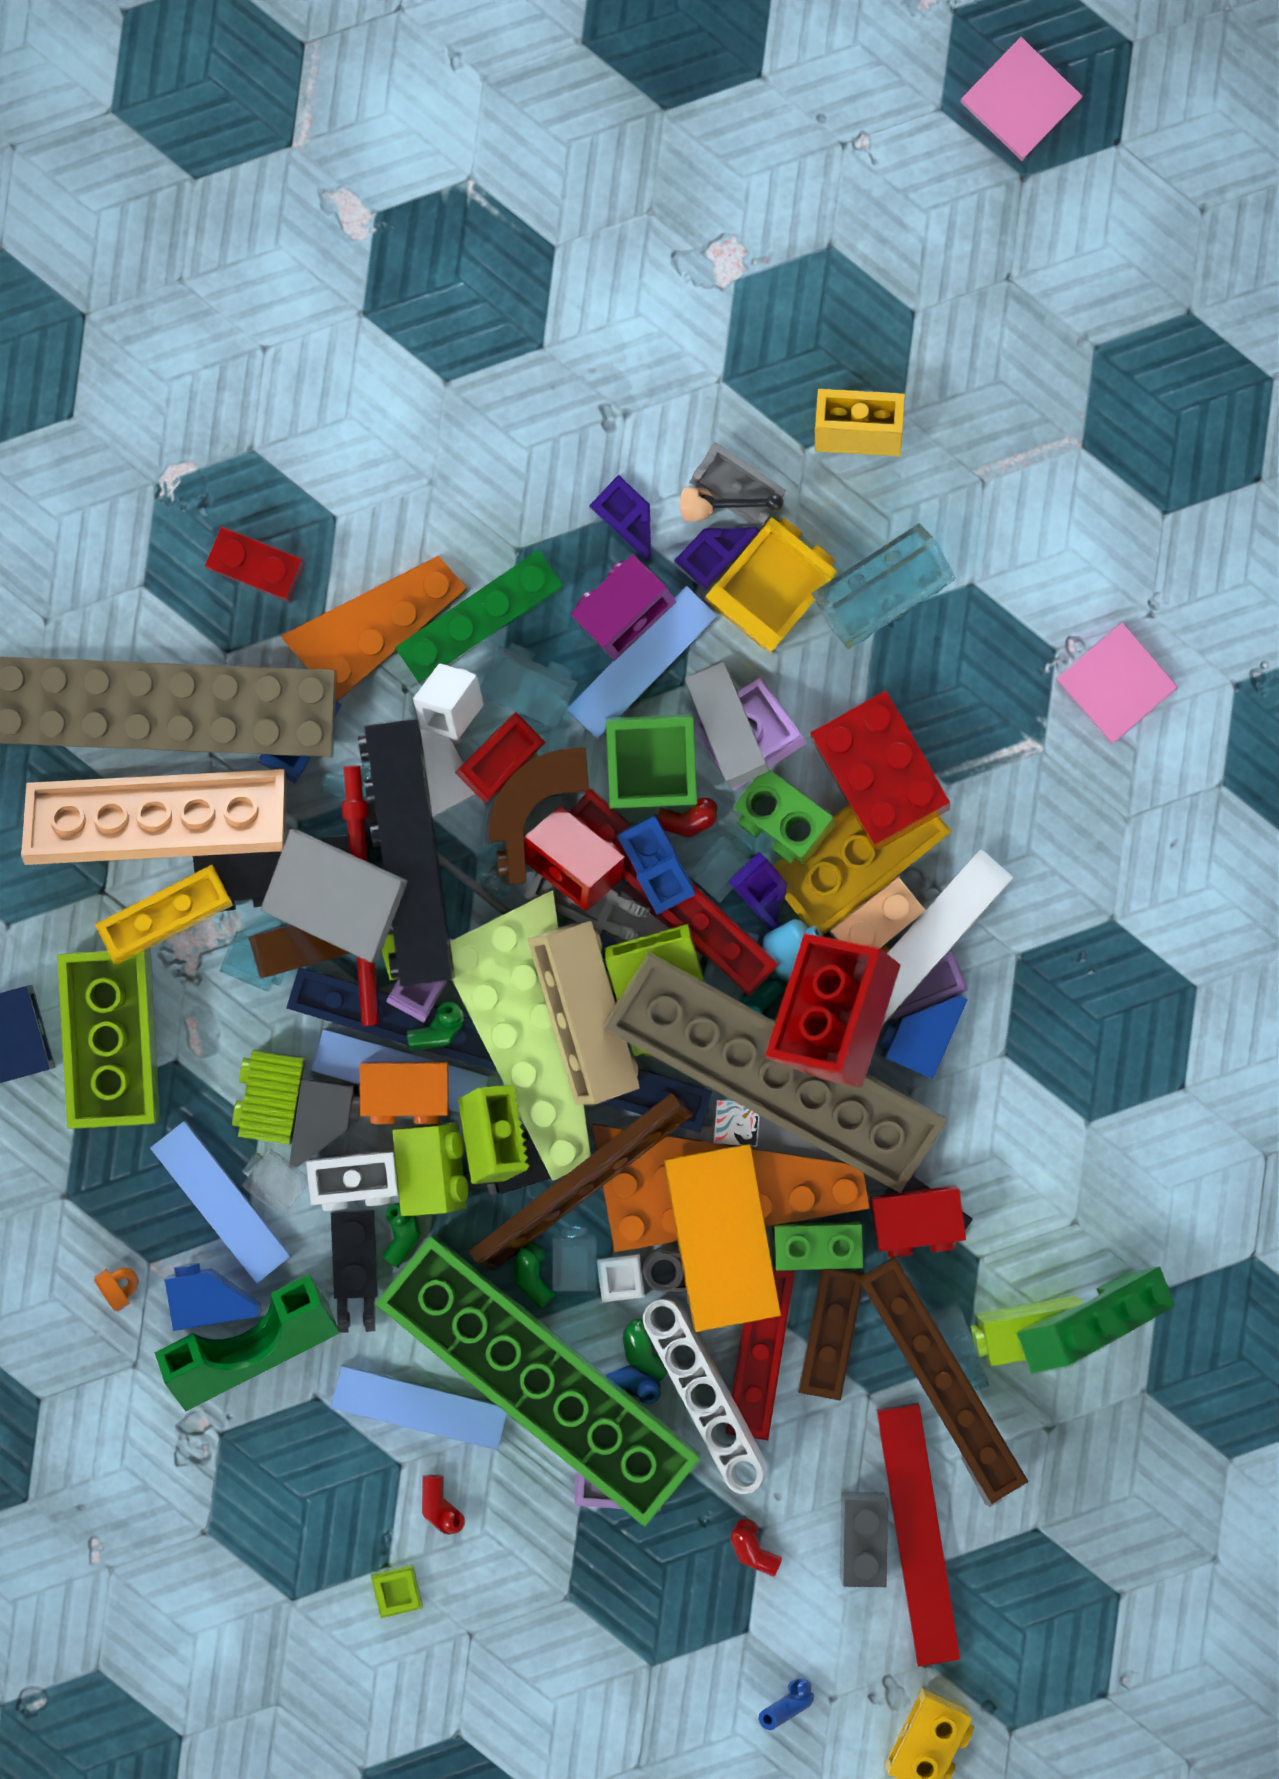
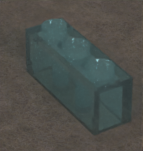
M918 523L811 594L830 629L848 650L868 639L873 633L888 623L902 617L908 610L928 597L939 593L945 586L955 581L956 577L938 542Z

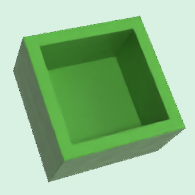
M692 714L605 718L610 808L697 805L694 719Z

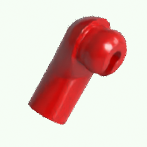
M423 1475V1517L443 1534L459 1533L465 1526V1517L443 1498L444 1476Z
M747 1518L738 1520L735 1529L731 1530L730 1536L738 1560L748 1567L775 1577L782 1557L760 1548L756 1537L759 1530L756 1522Z

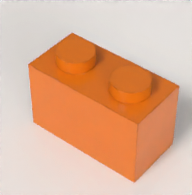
M449 1061L360 1063V1116H370V1124H395L396 1116H413V1123L436 1124L440 1123V1116H448Z

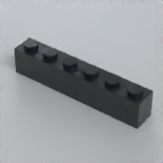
M415 718L365 725V736H358L361 761L369 762L371 779L364 780L368 806L375 805L377 822L370 823L373 848H381L383 865L377 867L408 881L388 935H393L395 952L388 953L391 978H399L400 987L455 979L419 720Z

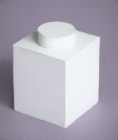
M440 663L413 698L420 728L455 740H459L484 705L476 674L470 673L465 669H456Z

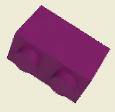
M632 554L626 561H620L615 564L609 571L607 579L595 590L585 593L578 600L576 608L570 614L579 626L615 661L676 603V600L668 588Z

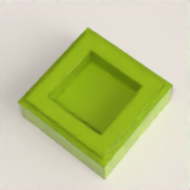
M413 1564L371 1574L380 1618L423 1608Z

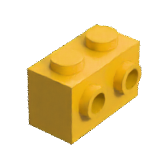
M818 389L815 451L901 457L905 394Z
M922 1687L885 1762L888 1775L897 1779H951L956 1766L952 1763L958 1747L965 1749L974 1731V1725L970 1724L972 1717L969 1710Z

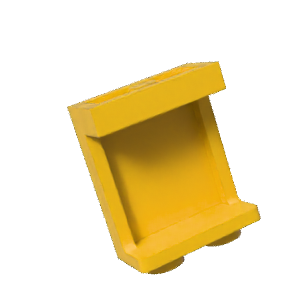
M773 517L767 521L762 530L704 598L709 605L769 654L773 652L838 573L832 567L836 561L831 555L818 545H815L811 550L799 540L802 532L785 518L778 522Z

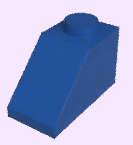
M955 995L899 1017L896 1025L889 1022L879 1046L885 1048L883 1057L933 1079L968 999Z
M200 1263L174 1267L175 1274L169 1275L164 1280L173 1331L257 1317L263 1312L261 1302L214 1269L201 1270Z

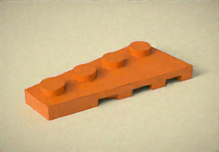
M437 556L280 637L308 669L337 671L336 701L338 702L397 651L395 649L397 645L424 628L462 595L467 588L445 562Z

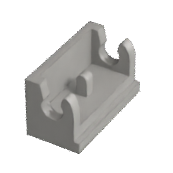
M715 441L689 481L695 487L708 489L715 499L768 498L771 494H779L783 497L786 489ZM768 507L727 508L759 530L762 529L773 512Z

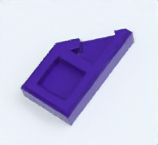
M618 474L589 505V508L644 560L648 561L651 558L650 504Z
M756 527L704 528L674 562L704 590H707L757 536L760 530Z
M758 852L728 883L765 927L772 931L780 927V922L777 920L780 901L785 899L788 883L770 861Z

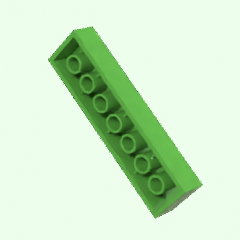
M435 1234L427 1239L375 1303L377 1307L644 1527L700 1460V1452Z

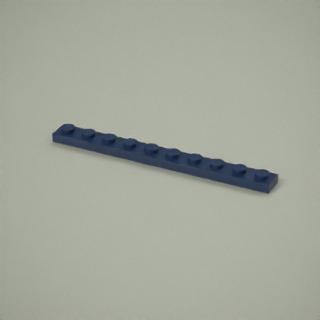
M303 967L297 970L286 1009L409 1045L407 1030L429 1027L438 1013V1008L433 1007L423 1023L387 1003L386 1001L390 994L377 990L379 1024L363 1026L361 1023L359 984ZM464 1016L462 1027L449 1045L423 1049L498 1072L472 1019ZM638 1068L637 1080L640 1086L639 1089L600 1102L644 1115L665 1097L673 1093L684 1100L694 1113L680 1127L701 1132L713 1091Z

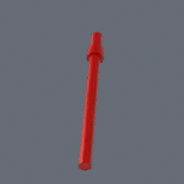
M361 765L343 766L346 800L341 801L342 818L347 819L349 854L368 862L364 818H368L369 813L367 800L363 799ZM357 956L361 1023L363 1026L378 1025L375 962H369Z

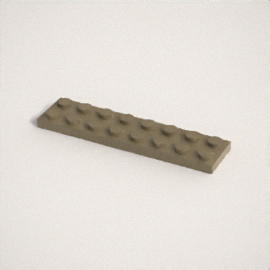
M0 657V744L333 757L337 671Z
M648 951L605 1020V1030L897 1192H902L947 1123L944 1116L869 1074L866 1075L863 1087L859 1088L824 1080L766 1058L765 1053L775 1025L773 1020Z

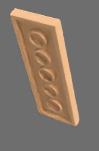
M274 769L26 783L21 853L25 865L282 851L285 845L287 778L285 770Z

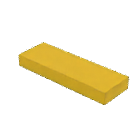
M210 865L96 923L95 926L113 962L117 965L233 906L213 865Z

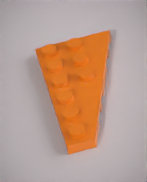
M592 1124L596 1150L598 1151L624 1129ZM666 1136L607 1182L603 1189L614 1252L678 1242L664 1159L723 1149L735 1145L716 1144L711 1141L678 1136ZM751 1148L765 1227L870 1209L864 1173L841 1161Z

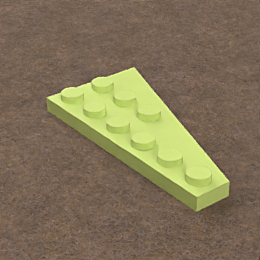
M553 890L450 941L455 979L452 981L504 1085H513L516 1088L514 1094L518 1097L515 1101L519 1105L517 1111L521 1114L520 1117L552 1181L568 1174L591 1156L584 1105L575 1104L527 939L558 929Z

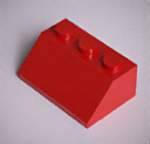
M804 933L765 1057L824 1080L862 1088L901 964L880 948Z

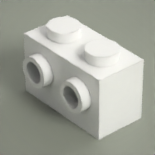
M394 1149L309 1158L306 1162L311 1205L322 1204V1211L348 1208V1201L365 1200L366 1206L390 1204L391 1197L398 1196L399 1194Z

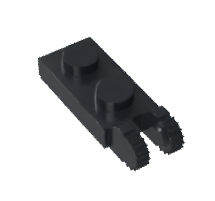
M375 1210L332 1211L334 1299H337L338 1329L340 1333H349L351 1317L348 1309V1298H364L363 1326L366 1332L376 1331L375 1297H378Z

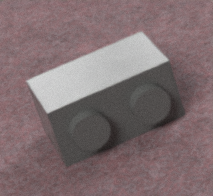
M841 1492L840 1579L843 1587H887L888 1499L884 1492Z

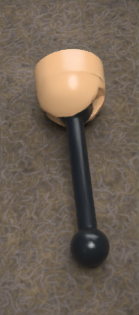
M685 487L680 497L681 515L686 522L708 519L713 513L714 508L768 507L772 511H778L784 504L783 498L779 494H771L768 498L715 499L708 489L702 487Z

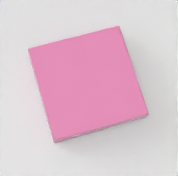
M1020 37L961 98L960 102L1022 161L1083 96Z
M1122 622L1055 679L1110 744L1117 741L1178 688Z

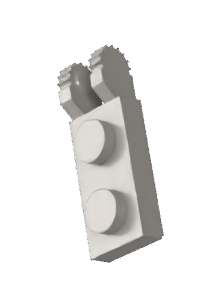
M535 872L525 897L532 901L553 890L557 913L579 923L592 921L595 930L599 932L607 931L628 941L639 938L641 933L631 926L611 921L616 906L640 918H647L651 908L635 900L621 896L622 892L611 889L588 911H585L537 872Z

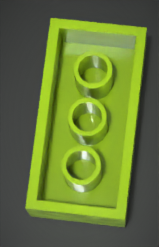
M146 949L117 965L113 962L108 951L57 954L67 1129L155 1124L159 1122L160 1104L151 950Z

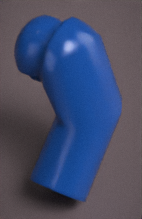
M632 1365L606 1374L623 1390L640 1398V1402L643 1404H654L660 1398V1382Z
M796 1679L788 1684L790 1694L759 1713V1723L764 1729L773 1730L812 1705L814 1693L811 1692V1683L808 1680Z

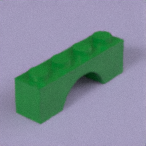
M537 550L397 645L395 649L422 686L439 663L452 666L484 640L561 592L563 585L541 552Z
M1158 1266L1122 1274L1096 1288L1099 1296L1071 1309L1043 1317L1016 1332L1031 1374L1071 1366L1174 1308L1175 1305L1161 1267Z
M310 1274L272 1292L268 1312L256 1326L245 1333L226 1339H208L192 1333L154 1353L165 1385L186 1412L340 1334L328 1301Z

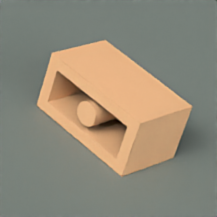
M895 877L828 932L836 940L880 948L926 910L899 877Z

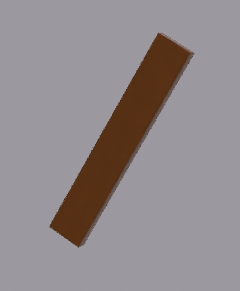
M673 1093L669 1094L469 1251L470 1255L477 1264L495 1271L513 1257L519 1249L527 1246L691 1118L694 1114L684 1100Z
M890 1258L858 1277L865 1292L991 1504L1028 1483V1479L897 1258Z

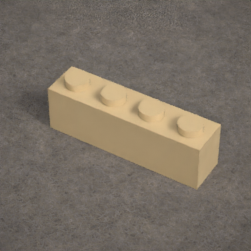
M592 921L570 924L527 938L575 1104H597L639 1089L640 1086L637 1080L638 1066L634 1057L629 1052L627 1042L604 1029V1022L615 1006L613 997L614 987L610 974L605 969L601 956L602 942L599 934L593 928Z

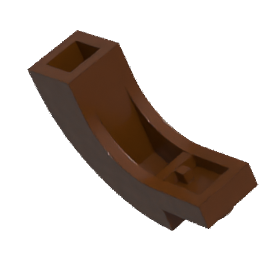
M586 747L556 750L538 756L519 768L498 791L486 821L485 844L503 843V850L496 851V868L498 877L505 876L506 886L527 883L523 832L526 819L531 810L540 801L549 797L585 794L589 791Z

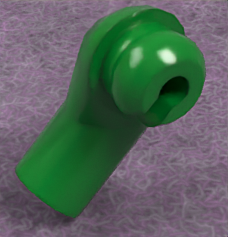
M450 1001L444 1002L439 1006L438 1013L429 1027L408 1029L407 1036L410 1051L449 1045L463 1025L464 1014L458 1004Z
M393 1203L386 1210V1220L390 1221L394 1239L384 1251L382 1257L391 1265L399 1268L420 1239L421 1233L417 1216H401L400 1203Z
M529 1243L524 1249H519L514 1257V1281L541 1309L554 1297L555 1293L539 1278L540 1262L545 1259L543 1248L536 1243Z
M632 1320L623 1332L626 1360L630 1365L660 1382L668 1371L661 1358L652 1352L651 1339L644 1327L643 1320Z

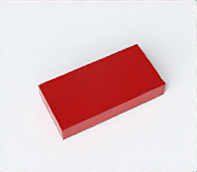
M514 712L455 773L486 803L546 742L517 712Z

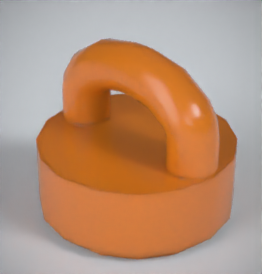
M124 1267L115 1270L111 1274L106 1268L94 1276L93 1280L114 1312H119L130 1304L127 1297L136 1291L139 1283L136 1272L131 1268ZM126 1278L128 1283L121 1289L117 1282Z

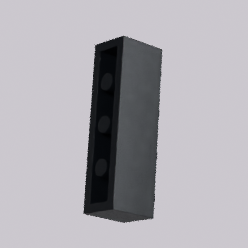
M366 833L367 861L371 864L368 835ZM348 834L316 838L349 853ZM282 851L192 856L194 873L213 865L233 906L223 911L236 910L235 901L250 899L253 901V908L262 907Z

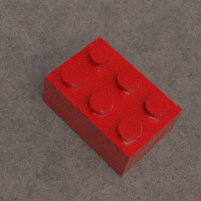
M886 690L810 732L812 743L874 851L883 848L950 810V801Z

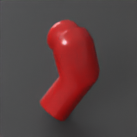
M703 797L697 800L695 807H692L683 814L660 807L657 816L665 831L691 838L713 826L717 820L718 806L714 800Z

